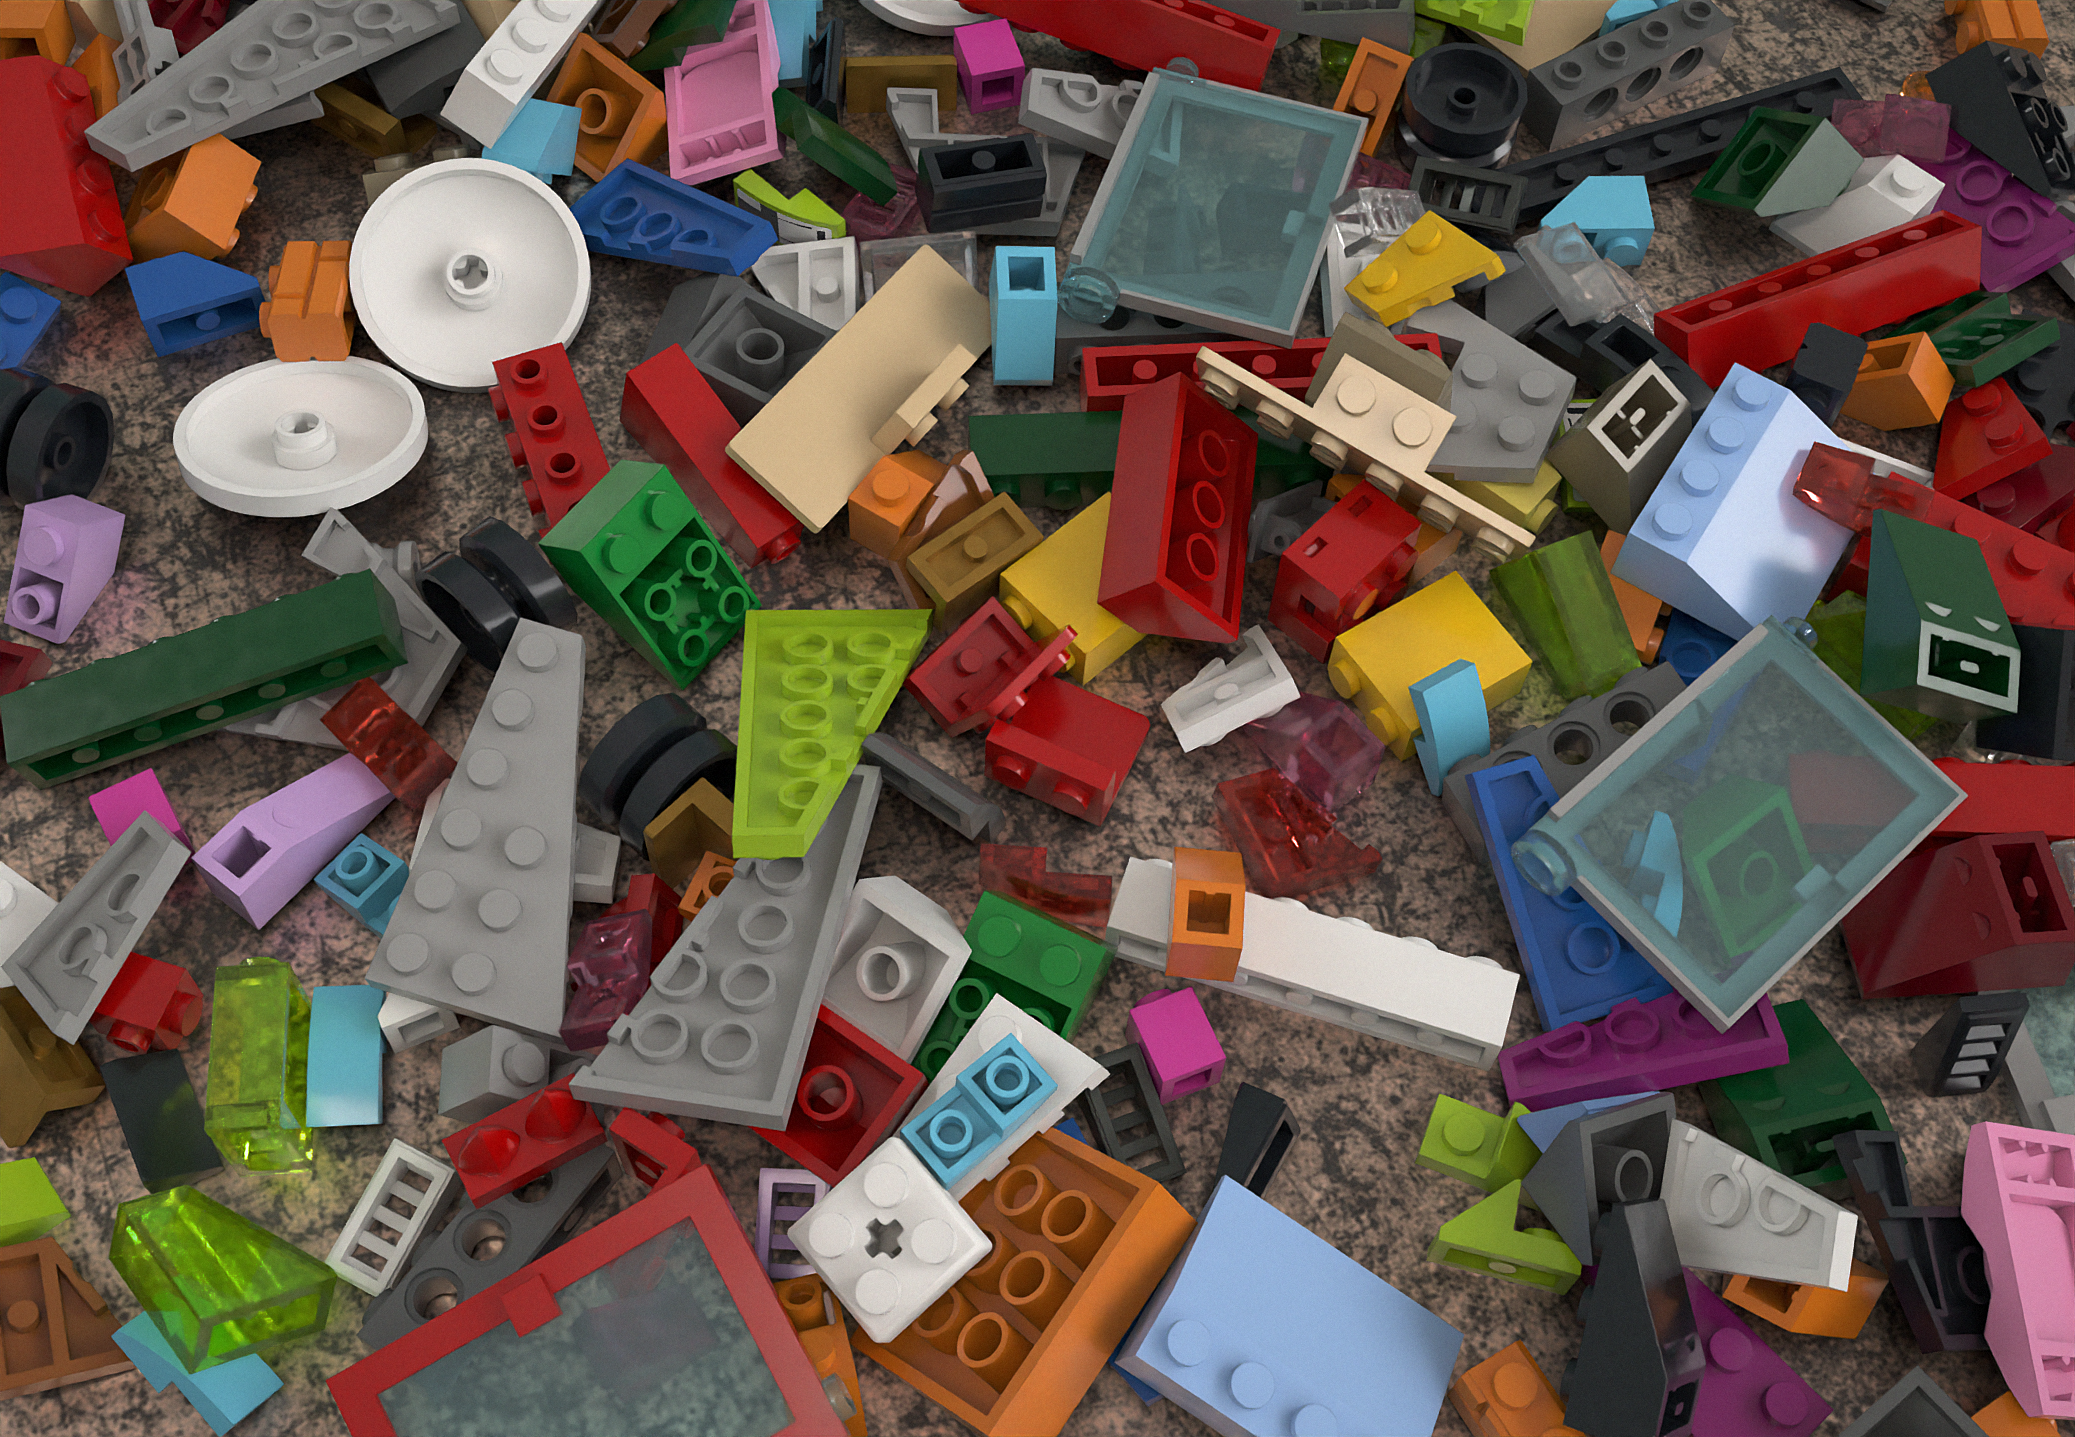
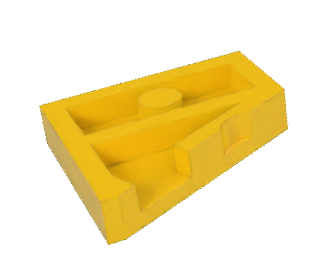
M1429 210L1348 283L1344 290L1354 305L1383 326L1388 327L1412 316L1423 307L1435 306L1455 297L1453 285L1482 272H1485L1488 280L1491 281L1500 277L1506 269L1496 253Z

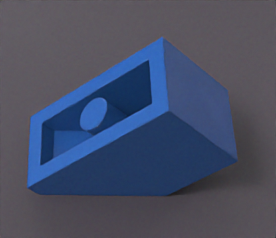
M184 251L125 268L141 321L157 357L260 327V305L266 301L258 279L255 276Z

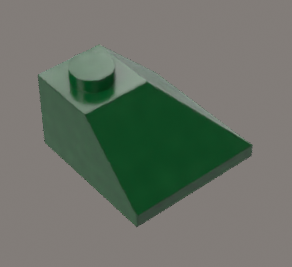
M1758 106L1691 192L1690 196L1699 203L1758 217L1830 206L1835 198L1848 188L1852 176L1865 160L1826 117Z

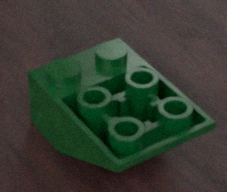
M1883 509L1873 510L1860 696L1957 724L2016 714L2021 649L1978 541Z
M1800 999L1774 1005L1772 1007L1787 1041L1789 1063L1697 1082L1720 1141L1830 1201L1853 1197L1855 1194L1834 1147L1832 1136L1853 1130L1894 1131L1878 1094L1805 1000ZM1902 1150L1903 1159H1904V1164L1906 1165V1164L1908 1163V1161H1907V1159H1906V1157H1905V1154H1904V1152H1903V1150Z

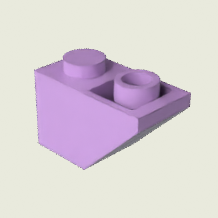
M72 494L25 505L4 623L57 644L66 642L115 572L126 515Z

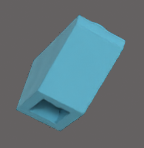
M530 98L491 149L484 146L481 159L512 165L528 172L545 184H552L553 174L572 176L582 108Z
M1588 176L1540 221L1531 251L1549 266L1556 267L1590 265L1622 267L1626 265H1641L1655 229L1644 176Z
M996 246L989 276L993 385L1052 386L1058 301L1055 247Z

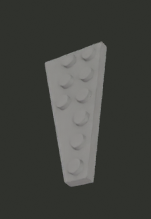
M258 0L87 128L84 133L92 150L125 169L134 172L461 23L457 4L449 0Z
M520 618L365 976V980L373 988L565 1046L567 1021L565 1019L566 985H569L570 959L568 957L569 924L573 913L577 815L575 813L576 786L579 783L580 758L578 755L580 719L583 716L586 645L582 635Z
M863 764L856 765L805 857H782L776 860L740 858L733 866L734 877L718 898L714 896L709 898L650 976L651 987L630 1015L621 1014L607 1033L608 1044L590 1067L583 1065L568 1084L573 1099L767 1129L786 1130L882 787L880 767Z

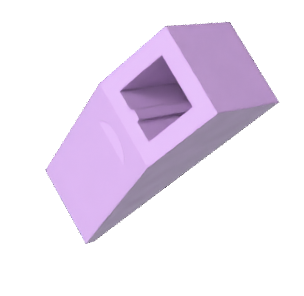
M352 751L241 810L191 859L211 892L256 929L260 930L400 794L402 789L355 751Z

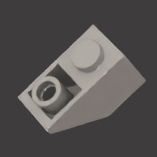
M491 1025L442 1049L438 1115L474 1124L573 1072L576 1075L583 1065L590 1067L599 1055ZM589 1102L600 1124L603 1123L604 1104Z

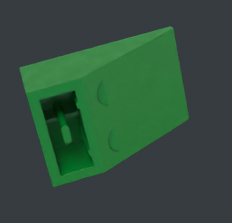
M621 459L538 543L539 547L570 588L679 690H684L745 624L746 610H758L762 605L664 464Z
M984 890L963 936L972 952L910 1065L922 1072L930 1085L996 993L1072 1044L1094 1003L1119 947L1002 891Z

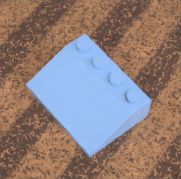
M1734 363L1628 532L1610 573L1737 641L1745 637L1759 623L1764 624L1768 621L1777 630L1778 637L1790 646L1883 481L1791 390Z
M1227 1175L1222 1176L1197 1218V1226L1168 1268L1114 1363L1225 1437H1431L1464 1334Z

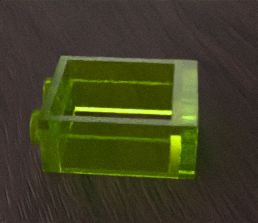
M269 957L247 958L241 961L239 965L216 967L204 1130L239 1177L311 1172L314 1127H306L307 1066L312 1002L289 962H280Z

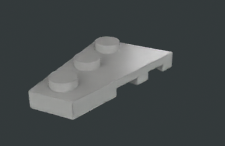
M1032 68L1023 81L1018 123L1111 160L1143 85L1142 82L1123 80L1119 87L1099 84L1092 75ZM1171 104L1143 171V174L1165 183L1172 179L1179 167L1183 106Z
M146 810L141 813L1 966L50 1030L72 1045L75 1044L191 854V851L164 823Z

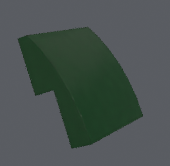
M678 0L673 8L657 17L648 29L650 33L648 42L637 54L629 58L627 65L636 72L681 66L688 46L723 42L737 0Z
M778 86L771 93L776 129L796 141L797 150L882 207L898 193L889 165L876 150L789 90Z
M1974 291L1955 298V301L1949 305L1933 307L1881 337V339H1887L1925 331L1954 377V384L1978 388L2061 338L2056 317L2011 314L2007 293Z

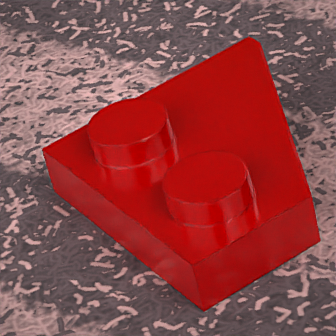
M2002 375L1978 388L1973 387L1966 394L1946 404L1932 484L1933 490L1958 501L2053 454L2046 435Z

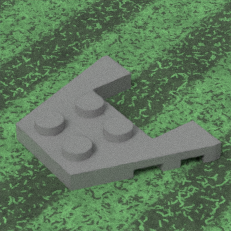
M887 87L886 110L916 174L918 172L917 165L920 148L997 137L1007 138V136L940 133L937 89ZM1034 137L1047 173L1045 192L1042 194L1043 203L1040 217L955 231H944V233L1057 237L1086 150L1053 137Z
M1451 299L1435 306H1426L1417 310L1407 323L1406 334L1437 333L1441 351L1459 356L1452 369L1453 383L1450 413L1457 417L1425 472L1454 473V480L1534 483L1573 397L1576 377ZM1344 465L1340 471V474L1363 475L1347 465Z
M330 507L301 556L312 565L336 577L346 573H358L370 568L395 599L408 663L219 728L217 731L403 759L468 648L338 510Z

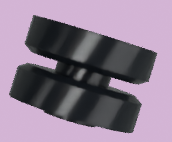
M1453 42L1430 48L1417 57L1410 67L1402 92V104L1397 113L1394 126V147L1403 164L1413 171L1417 156L1487 170L1506 166L1512 155L1517 139V129L1522 121L1527 105V83L1514 63L1500 52L1482 45ZM1437 180L1436 184L1444 186L1445 181Z
M17 367L0 369V504L8 507L16 505L18 509L24 511L25 505L71 494L92 501L102 486L110 465L115 438L113 413L106 399L93 391L68 383L56 384L43 375Z
M491 516L483 519L459 538L460 556L445 551L415 573L416 586L423 601L468 648L465 654L493 677L497 673L520 618L570 631L577 625L578 613L571 596L558 575L542 555L520 533L504 521Z
M675 693L656 695L635 706L615 723L596 745L581 773L578 785L580 800L604 823L613 827L619 826L622 840L644 860L650 862L643 834L644 829L700 778H705L732 803L734 802L738 746L716 729L708 730L706 718Z

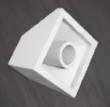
M1899 154L1863 158L1865 161L1852 176L1848 188L1840 196L1836 197L1830 206L1780 214L1772 221L1769 230L1809 257H1813L1929 215L1945 184Z
M897 876L859 879L850 897L821 1003L895 1055L911 1064L972 950L946 909Z

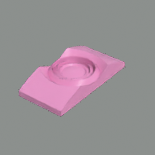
M767 0L736 1L723 42L688 46L681 66L664 68L671 178L692 186L783 158L787 135L776 129L771 95L779 86L778 73L781 62Z
M1987 1121L1971 1126L1964 1160L1961 1216L1983 1248L1984 1274L1991 1293L1984 1337L2008 1387L2028 1417L2075 1420V1135Z

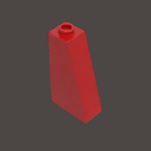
M676 342L626 372L619 421L657 464H664L691 503L750 569L767 558L771 564H775L793 553L801 544L799 538L804 524L725 452L726 446L742 428L679 344Z

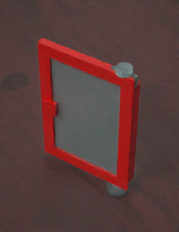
M706 1163L325 1380L352 1437H849L851 1433L844 1421L857 1414L855 1404L838 1374L834 1372L824 1379L821 1378L710 1164Z

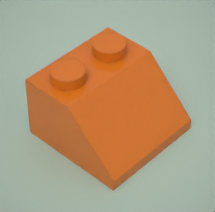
M217 133L145 166L122 217L133 260L147 262L182 251L207 260H211L216 256L220 259L226 257L235 246L240 235V230L235 228L239 215L249 208L258 192V187L253 182L261 161L220 133Z

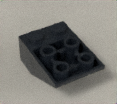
M1985 41L1925 75L1947 126L2043 197L2075 200V151H2070L2063 135L2068 130V124L2060 107L2053 101L2049 102L2042 86V83L2047 80L2046 72L2039 58L2033 52L2028 53L2024 49Z
M1657 1197L1613 1203L1612 1212H1605L1602 1215L1595 1232L1593 1252L1594 1255L1601 1257L1595 1286L1590 1284L1586 1287L1578 1306L1576 1324L1578 1328L1584 1330L1578 1358L1572 1357L1569 1360L1561 1380L1560 1400L1568 1403L1563 1425L1595 1437H1689L1703 1382L1706 1361L1664 1199Z

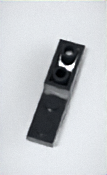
M1569 302L1533 331L1531 348L1602 393L1651 358L1691 403L1692 430L1715 395L1714 391L1671 349L1621 313L1605 324Z

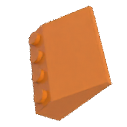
M1050 1127L1043 1134L1037 1131L1008 1157L1011 1163L991 1181L984 1178L958 1201L959 1205L991 1241V1251L891 1342H874L861 1325H859L849 1339V1344L980 1437H1057L1198 1224L1158 1181Z

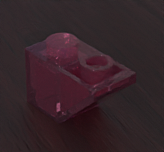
M1298 691L1301 696L1300 698L1285 704L1279 712L1270 717L1257 718L1244 724L1242 729L1328 818L1375 782L1386 746L1342 701Z

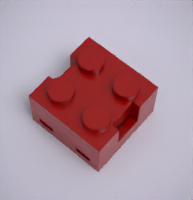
M1364 478L1282 552L1267 620L1324 664L1331 656L1337 636L1403 599L1409 587L1404 582L1406 574L1419 556V551L1413 547L1416 545L1422 522Z

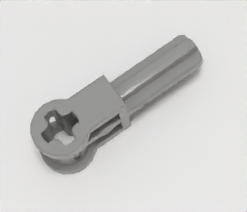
M113 0L124 42L112 53L121 86L117 92L118 104H121L180 59L172 30L154 26L147 0Z

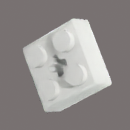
M896 1137L888 1138L794 1223L787 1232L789 1239L876 1343L891 1342L992 1249L991 1241L948 1191H945L906 1143ZM882 1224L891 1227L901 1224L904 1231L897 1238V1242L902 1248L898 1256L887 1252L878 1254L875 1247L880 1241L877 1230Z

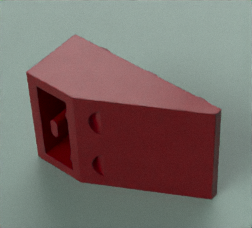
M2044 831L1977 835L1903 860L1839 921L1862 1000L2064 986L2075 963V912Z

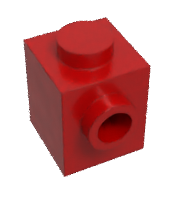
M130 952L90 1017L89 1022L98 1033L107 1035L106 1039L112 1045L132 1054H146L148 1048L156 1051L176 1049L183 1036L190 1035L196 1028L202 1014V998L204 995L186 968Z

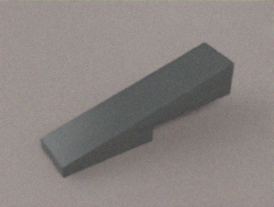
M1201 0L1278 29L1359 45L1362 37H1365L1409 55L1415 40L1414 0Z

